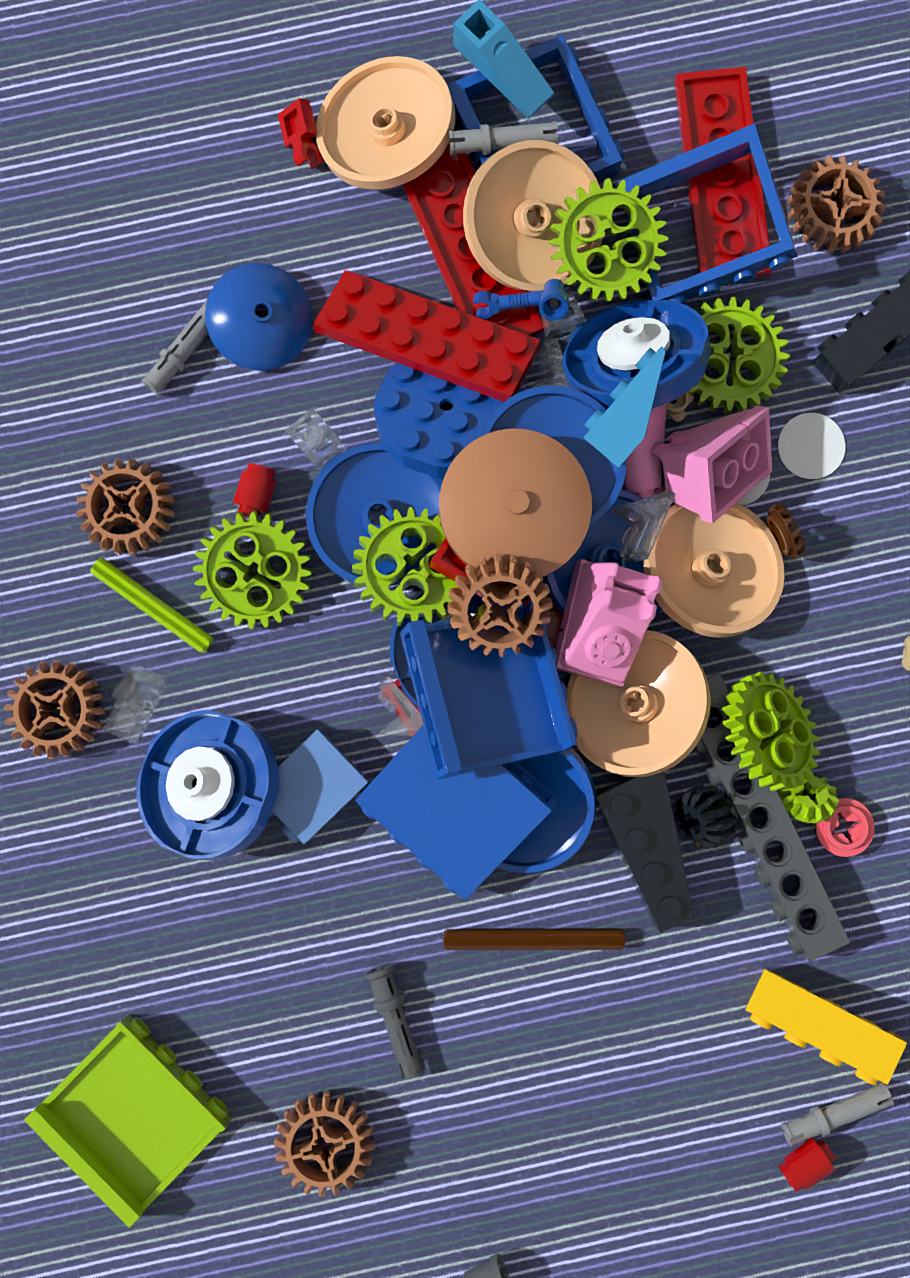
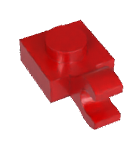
M298 98L278 114L285 148L293 149V159L296 166L300 167L309 160L310 168L314 169L323 162L319 148L311 140L318 133L310 100Z

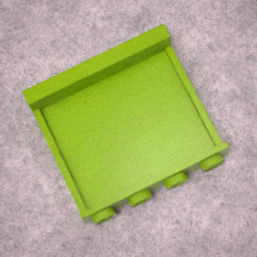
M129 1014L24 1119L128 1228L140 1218L145 1209L220 1132L226 1129L232 1119L228 1115L229 1110L226 1105L215 1096L211 1098L201 1088L203 1084L197 1075L190 1070L185 1072L175 1062L177 1058L173 1051L164 1044L158 1045L149 1035L151 1031L148 1026L139 1018L135 1017L133 1019Z

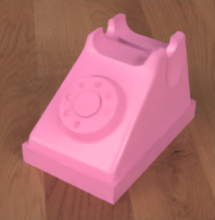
M756 405L752 409H747L688 430L673 432L667 437V441H670V443H659L652 449V454L661 459L664 469L665 486L662 485V487L656 490L657 495L699 514L702 521L714 523L772 472L769 408Z
M583 559L577 560L560 627L563 631L559 632L555 649L557 654L556 669L612 686H624L625 678L647 628L655 617L657 605L654 604V599L661 591L663 579L659 576H651L618 566V563H592Z

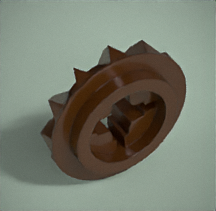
M780 503L769 507L766 518L767 526L777 541L780 551L791 559H796L803 555L805 552V540L790 510Z

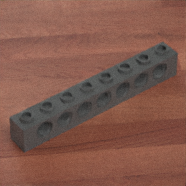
M720 673L707 677L711 695L710 708L715 710L718 719L712 728H705L700 741L694 749L699 755L703 753L709 764L705 771L711 784L715 787L719 786L722 793L726 794L727 803L734 805L731 812L737 817L738 820L736 822L742 832L737 835L738 840L747 855L752 853L756 861L757 867L753 868L755 876L763 888L767 886L774 899L769 902L771 909L779 922L784 920L790 932L786 935V939L791 950L796 956L800 954L806 960L814 961L849 944L850 940L777 790L771 791L769 785L760 787L759 777L750 780V768L747 766L740 769L739 767L742 759L739 754L732 755L727 761H723L718 756V745L723 740H726L725 737L731 734V729L723 725V721L730 719L723 711V707L730 705L725 698L730 693ZM728 741V742L731 743V745H732L733 748H734V747H735L734 742ZM743 773L749 780V787L746 792L739 794L735 791L733 782L737 775ZM761 807L765 813V820L762 825L754 827L750 822V813L754 808ZM777 840L781 846V853L778 858L769 860L766 855V847L770 842ZM794 874L797 879V887L793 892L785 893L782 888V882L786 876ZM806 908H811L813 912L812 922L808 926L801 927L799 924L800 913Z

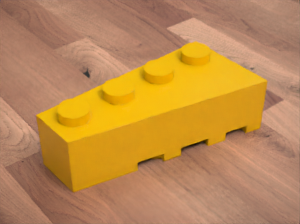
M767 968L764 969L745 1009L752 1013L750 1016L752 1022L768 1030L771 1029L773 1024L786 1031L784 1038L802 1048H805L806 1044L809 1043L821 1050L819 1056L838 1067L841 1066L842 1062L851 1065L857 1069L854 1074L855 1076L874 1086L877 1085L878 1080L888 1085L907 1045V1042L900 1035L890 1030L886 1032L882 1030L883 1028L874 1024V1022L860 1015H853L840 1005L822 996L818 997L812 994V991Z

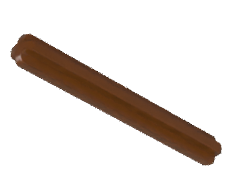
M446 929L443 934V945L446 950H623L625 947V933L622 929Z

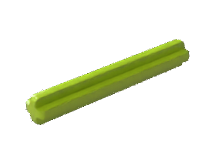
M99 558L93 564L90 570L92 575L194 649L205 653L211 647L214 641L212 636L104 558Z

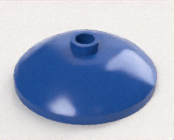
M248 263L229 270L214 284L206 303L205 322L212 343L228 361L247 370L270 371L287 365L302 352L311 335L313 313L307 293L292 275L270 264ZM262 306L266 308L268 315L260 318L255 314L254 309Z

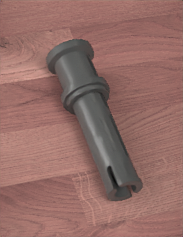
M386 963L365 971L363 976L365 980H369L375 998L373 1003L374 1010L382 1014L401 1072V1078L410 1079L422 1074L424 1068L402 1006L405 1004L404 1000L406 998L404 993L399 991L393 973L396 969L395 964Z

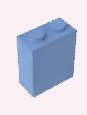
M317 729L278 767L279 791L270 817L275 814L284 823L280 828L292 842L296 843L300 840L303 844H306L370 781L322 730Z

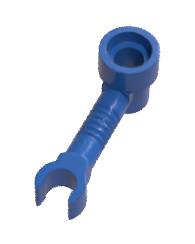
M550 279L545 283L544 290L531 291L529 293L523 292L522 294L515 293V295L499 296L496 293L491 294L486 291H480L474 294L473 303H486L488 307L477 309L476 317L481 319H487L492 314H497L501 310L539 306V311L544 318L555 321L562 319L567 314L569 298L565 292L566 287L563 281Z

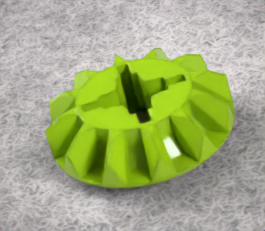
M814 774L813 777L805 779L806 784L784 792H781L779 789L778 794L787 813L793 818L806 823H819L829 819L835 813L839 799L836 797V787L830 786L827 783V777L820 779L814 776ZM804 789L809 794H816L814 801L809 796H802Z

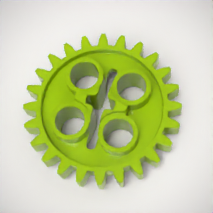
M610 178L604 180L602 189H599L598 184L593 180L589 183L588 194L583 188L578 187L575 190L578 201L566 197L564 203L569 210L558 209L555 212V215L562 223L550 226V230L558 233V238L548 241V245L558 247L559 251L552 255L550 259L554 261L561 260L563 264L556 273L568 272L570 276L565 285L569 286L574 282H578V295L583 294L587 288L591 289V300H596L600 292H603L605 301L609 302L612 300L614 291H616L620 299H625L627 296L626 287L633 293L640 292L638 280L649 284L652 280L647 271L657 272L661 269L654 259L666 256V252L658 248L659 243L668 240L667 236L658 234V229L666 225V221H655L654 216L660 211V207L649 209L647 204L651 199V195L649 194L640 200L637 197L639 192L638 185L629 192L625 191L626 182L623 179L618 183L616 189H613ZM615 208H622L627 212L629 221L626 227L617 226L613 222L612 212ZM586 218L593 223L594 233L591 238L582 237L578 233L577 222L579 219ZM632 229L639 231L637 236L613 243L611 250L608 245H603L582 253L577 251L578 246L603 238L605 231L608 237ZM625 244H632L637 248L638 258L635 263L631 264L623 259L622 248ZM590 254H596L602 258L604 268L600 274H593L588 270L587 259Z
M731 297L728 305L725 307L722 300L717 298L713 310L707 303H703L700 308V314L707 325L708 332H715L720 337L721 343H710L712 351L707 366H712L718 370L720 377L718 379H711L704 373L700 382L690 389L688 393L690 396L695 393L700 395L697 402L698 406H701L706 400L710 401V412H714L719 404L723 405L725 415L731 412L733 405H736L739 412L746 410L747 402L751 407L759 406V397L767 401L773 395L770 388L777 390L782 384L777 377H783L787 373L788 369L780 364L785 363L790 358V355L780 352V350L785 348L788 340L777 339L783 327L772 328L770 326L775 317L773 314L764 319L760 316L763 310L762 305L757 307L754 312L749 310L750 300L748 299L743 303L742 307H737L735 297ZM728 326H732L734 328V336L732 338L730 349L731 357L736 358L730 366V379L732 386H727L726 384V376L729 370V355L724 353L730 345V333ZM747 333L752 335L756 345L750 346L745 344L740 334ZM739 369H750L754 373L755 380L748 381L742 378Z
M409 507L407 517L402 518L397 509L394 510L392 521L381 515L380 528L371 524L368 525V532L371 538L359 537V544L365 550H354V558L361 561V563L352 565V572L362 575L354 580V584L357 588L366 587L360 594L361 600L366 601L373 598L370 611L373 613L382 607L384 609V621L388 620L392 614L397 615V626L402 625L405 617L410 618L411 622L418 621V618L423 617L427 624H432V614L434 613L441 619H445L446 611L444 607H448V604L453 601L449 598V591L451 588L458 587L455 581L441 573H435L429 568L432 558L445 539L439 514L432 521L428 519V509L425 508L420 517H415L413 508ZM406 536H416L420 539L421 545L413 549L407 548L403 545L402 540ZM430 544L436 545L435 549L420 560L419 572L414 569L410 570L394 591L389 590V586L397 582L405 574L406 563L414 565ZM383 561H389L397 569L392 574L384 575L379 573L376 567ZM413 585L421 588L424 594L417 600H411L404 595L403 591L408 586Z
M254 510L251 512L249 520L246 521L243 513L238 512L235 518L236 524L228 517L223 518L224 530L215 525L212 526L210 531L214 539L210 537H203L201 539L202 544L208 549L195 552V556L204 560L203 563L193 567L194 571L203 573V577L194 582L195 585L206 586L207 588L200 598L207 599L212 597L214 602L209 610L214 611L221 607L223 609L221 620L224 621L231 614L235 616L234 625L236 627L240 625L243 619H247L249 629H253L257 619H260L262 625L267 628L270 625V616H273L277 622L281 623L284 620L282 610L292 615L296 609L291 601L302 603L305 598L298 590H308L311 585L302 579V577L313 573L312 569L303 567V563L310 560L311 555L300 554L299 552L306 542L299 541L295 543L292 540L297 532L296 528L287 533L283 531L286 520L282 519L276 525H273L272 513H268L263 521H259L258 513ZM241 536H248L254 540L256 544L254 553L246 554L240 550L238 541ZM227 551L231 552L238 560H240L244 564L227 558L225 556V553ZM274 555L283 557L287 563L286 572H274L269 565L270 557ZM255 562L259 565L257 571L260 574H256L252 578L248 575L249 568L247 566ZM222 567H230L236 572V583L227 584L221 579L220 570ZM263 576L278 581L281 584V588L274 587L273 584L269 580L265 579V577ZM252 587H263L268 593V601L265 603L256 602L251 596Z
M759 672L738 680L739 683L731 686L732 693L725 696L730 705L723 707V711L730 719L723 721V725L731 729V734L725 738L727 741L734 742L735 744L731 754H739L742 758L739 763L740 769L748 766L750 768L749 779L759 777V786L765 787L769 785L771 791L780 789L781 792L806 784L805 779L813 777L810 769L818 766L813 757L820 755V752L813 746V743L820 740L819 737L812 734L811 729L816 727V723L808 721L807 716L811 710L802 708L803 697L795 698L793 696L794 686L791 685L785 688L784 678L781 677L775 680L773 673L764 675L763 672Z

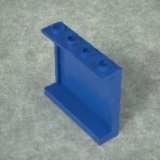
M531 601L524 607L516 609L520 621L528 613ZM424 620L409 622L400 632L437 780L561 753L577 745V726L574 719L568 713L566 705L567 690L564 683L559 680L556 669L557 654L554 647L549 644L546 633L547 624H541L544 627L543 637L532 635L534 640L532 648L522 642L519 644L520 652L518 655L510 647L505 648L506 654L503 658L499 656L498 649L493 648L492 652L486 656L483 653L482 644L472 651L469 647L470 638L461 641L458 638L460 628H452L450 620L425 625ZM497 625L491 627V629H505V627Z
M422 725L355 801L361 806V810L367 817L377 820L388 830V834L395 842L406 846L415 855L420 865L426 869H431L438 875L449 891L459 894L466 900L553 810L558 798L519 762L437 780L426 733Z

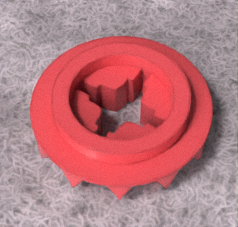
M840 798L835 813L829 819L814 823L817 833L816 838L825 850L841 857H850L863 852L869 846L874 836V821L871 813L862 803L854 799ZM839 816L844 821H857L848 829V838H845L843 833H831V831L835 830V827L839 826Z

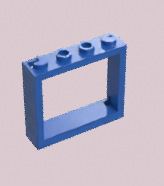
M560 35L526 50V54L537 69L555 61L558 62L602 155V158L587 164L598 183L618 175L622 159L624 158L623 149L617 139L613 140L608 131V117L602 107L598 108L593 99L595 94L590 79L587 76H582L579 69L580 61L575 47L572 45L568 46L564 35ZM478 71L447 85L454 101L455 120L460 130L480 129V122L469 99L495 88ZM493 150L487 155H482V151L470 152L478 169L494 154Z
M755 123L623 179L626 182L625 191L629 192L638 185L639 192L637 197L642 199L649 194H655L752 153L780 240L776 244L662 287L658 271L648 270L647 273L652 280L648 286L653 301L671 300L686 304L687 299L697 295L701 298L714 295L721 290L720 286L733 281L734 284L748 282L756 277L755 273L767 268L770 271L782 269V265L790 263V259L798 257ZM637 229L631 230L633 237L639 234Z

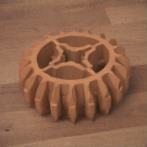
M845 155L840 157L836 163L831 156L825 158L822 164L816 160L811 164L809 170L805 169L800 173L799 181H795L791 187L793 195H790L787 205L793 209L788 213V219L798 220L793 226V232L803 230L805 234L802 237V243L808 242L811 238L815 241L814 251L819 250L822 244L826 245L828 254L833 253L836 247L839 248L842 254L848 252L851 246L855 249L859 248L864 243V240L867 241L875 234L874 229H877L882 223L883 218L880 215L885 211L886 205L880 201L885 197V191L875 189L880 183V178L870 179L868 177L871 167L865 168L863 171L858 168L859 159L854 160L851 165L847 164ZM833 183L829 191H820L819 194L811 193L812 189L819 185ZM853 216L861 217L858 224L847 228H840V224L844 219H852Z
M131 458L125 467L121 459H115L113 470L107 463H102L101 469L103 474L98 475L92 471L89 474L95 480L90 486L87 483L81 484V488L88 493L87 496L76 497V501L85 506V508L79 509L76 512L77 517L87 519L80 527L84 532H91L88 539L92 543L100 542L102 550L107 552L113 547L114 553L121 556L125 548H127L129 554L132 556L137 555L138 544H140L143 550L149 551L151 549L148 541L150 538L158 543L163 540L157 534L160 528L164 531H170L171 526L164 522V518H174L175 512L165 507L174 504L175 498L165 495L171 489L170 484L161 482L163 475L159 471L151 473L152 467L145 462L139 467L138 462ZM127 480L141 482L137 487L132 486L126 491H117L113 487L115 484ZM151 492L153 506L151 515L147 520L143 515V505L148 500L147 495ZM105 495L109 501V507L103 514L104 519L101 520L100 505ZM116 497L128 502L136 518L129 513L123 512L124 509ZM129 522L134 523L140 528L130 534L119 535L110 533L115 527L120 528Z
M498 553L494 556L493 564H488L485 557L479 558V569L468 564L465 567L468 577L457 575L455 584L458 588H451L449 591V598L453 601L448 604V613L454 615L450 619L452 628H460L458 638L461 641L470 638L469 647L472 651L482 644L483 653L486 656L492 652L493 648L498 649L499 656L503 658L506 654L505 648L510 647L518 655L520 652L519 644L522 642L532 648L534 644L532 635L543 637L544 627L541 624L550 622L551 617L547 610L553 607L552 599L546 597L550 593L549 586L546 583H541L543 580L542 573L540 571L531 573L532 567L528 561L517 567V557L514 555L510 556L507 563H502L501 555ZM506 581L511 583L500 587L492 582ZM479 590L484 603L478 608V613L472 617L468 610V605L473 595ZM529 595L531 598L529 611L520 621L516 609L522 604V599ZM493 601L501 606H504L506 604L507 611L505 609H502L500 606H495L493 608ZM500 625L504 626L505 629H491V627Z
M54 660L51 668L47 662H40L38 672L33 668H27L25 674L28 681L19 677L14 680L20 689L19 691L9 690L7 692V695L15 700L14 704H6L3 708L5 711L13 712L14 717L6 719L5 723L9 726L17 725L11 736L13 739L24 737L20 745L22 749H29L33 746L34 756H42L46 751L48 759H56L59 752L63 757H70L72 747L77 752L83 751L85 747L81 738L88 742L95 740L94 734L89 730L90 728H102L103 724L94 719L95 715H104L106 711L104 708H96L95 703L104 700V695L92 694V691L99 684L94 680L85 683L89 676L88 671L81 670L76 674V664L68 663L64 668L62 661ZM54 680H63L68 683L64 689H59L54 695H49L39 690L41 686ZM76 693L81 703L80 718L74 714L72 709L73 703L77 698ZM31 702H33L37 709V715L33 722L30 718ZM49 703L60 704V707L57 709H61L59 714L61 716L50 715L52 710H50L51 705ZM56 724L72 730L68 735L57 740H51L43 736L46 730H51Z
M325 1091L322 1102H319L317 1095L310 1093L308 1097L309 1106L302 1099H298L295 1102L296 1111L287 1109L284 1113L287 1122H279L276 1130L282 1136L275 1138L274 1146L283 1150L276 1154V1162H287L281 1170L282 1176L294 1173L295 1175L291 1182L292 1187L298 1186L303 1181L306 1183L304 1188L306 1195L310 1194L314 1186L319 1187L318 1194L321 1198L325 1197L327 1187H331L332 1193L337 1196L341 1192V1182L346 1188L352 1189L355 1184L353 1176L363 1179L366 1172L363 1166H370L373 1157L367 1152L375 1149V1141L367 1138L373 1135V1126H361L368 1118L367 1113L361 1112L355 1116L354 1113L358 1103L353 1101L348 1107H345L343 1105L345 1100L344 1094H339L337 1101L332 1102L330 1091ZM326 1116L339 1120L346 1127L339 1129L332 1127L328 1123ZM312 1118L313 1136L304 1139L302 1144L296 1145L295 1134L297 1129L304 1122ZM320 1136L324 1138L326 1143H331L329 1153L323 1144L318 1145ZM354 1142L355 1152L346 1164L337 1168L336 1153L345 1149L347 1144ZM304 1160H316L320 1163L323 1170L309 1166Z

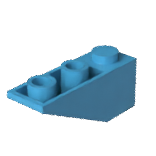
M481 0L476 1L453 23V46L528 119L554 96V91L506 24Z
M662 346L657 352L651 347L635 365L640 372L631 382L624 378L609 395L615 400L605 412L598 408L584 425L589 431L583 438L618 468L646 436L666 349Z

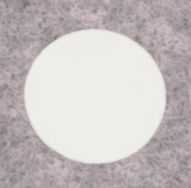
M804 413L792 418L783 427L778 440V451L783 464L793 474L805 479H819L834 472L841 464L845 454V439L839 426L829 417L818 413Z

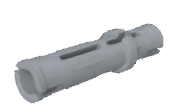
M557 121L489 128L488 124L481 125L480 129L449 130L450 155L482 151V155L490 154L491 150H501L509 145L526 140H544L558 144L559 135L556 133V130H558Z
M207 299L168 349H162L159 353V360L141 380L148 389L160 396L163 389L176 373H181L186 368L184 363L208 335L205 322Z
M882 1082L877 1086L822 1108L818 1106L810 1108V1113L781 1123V1129L785 1130L783 1132L789 1146L793 1147L819 1135L826 1137L830 1135L831 1130L879 1110L892 1107L894 1102L892 1099H889L892 1098L891 1093Z

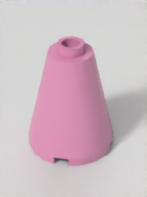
M667 404L656 407L651 411L645 438L627 458L623 487L625 490L642 498L655 496V489L662 487L663 463L658 456L652 454V449L659 443H665Z

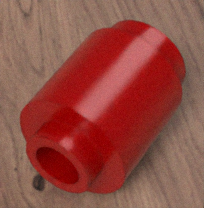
M248 463L246 471L243 470L232 503L239 507L238 512H242L246 517H250L251 512L254 510L257 511L258 516L268 513L277 482L274 480L276 471L262 465Z
M810 1138L783 1157L785 1162L778 1167L797 1193L803 1188L806 1191L833 1173L835 1169L831 1163L837 1159L823 1140L816 1143L813 1138Z

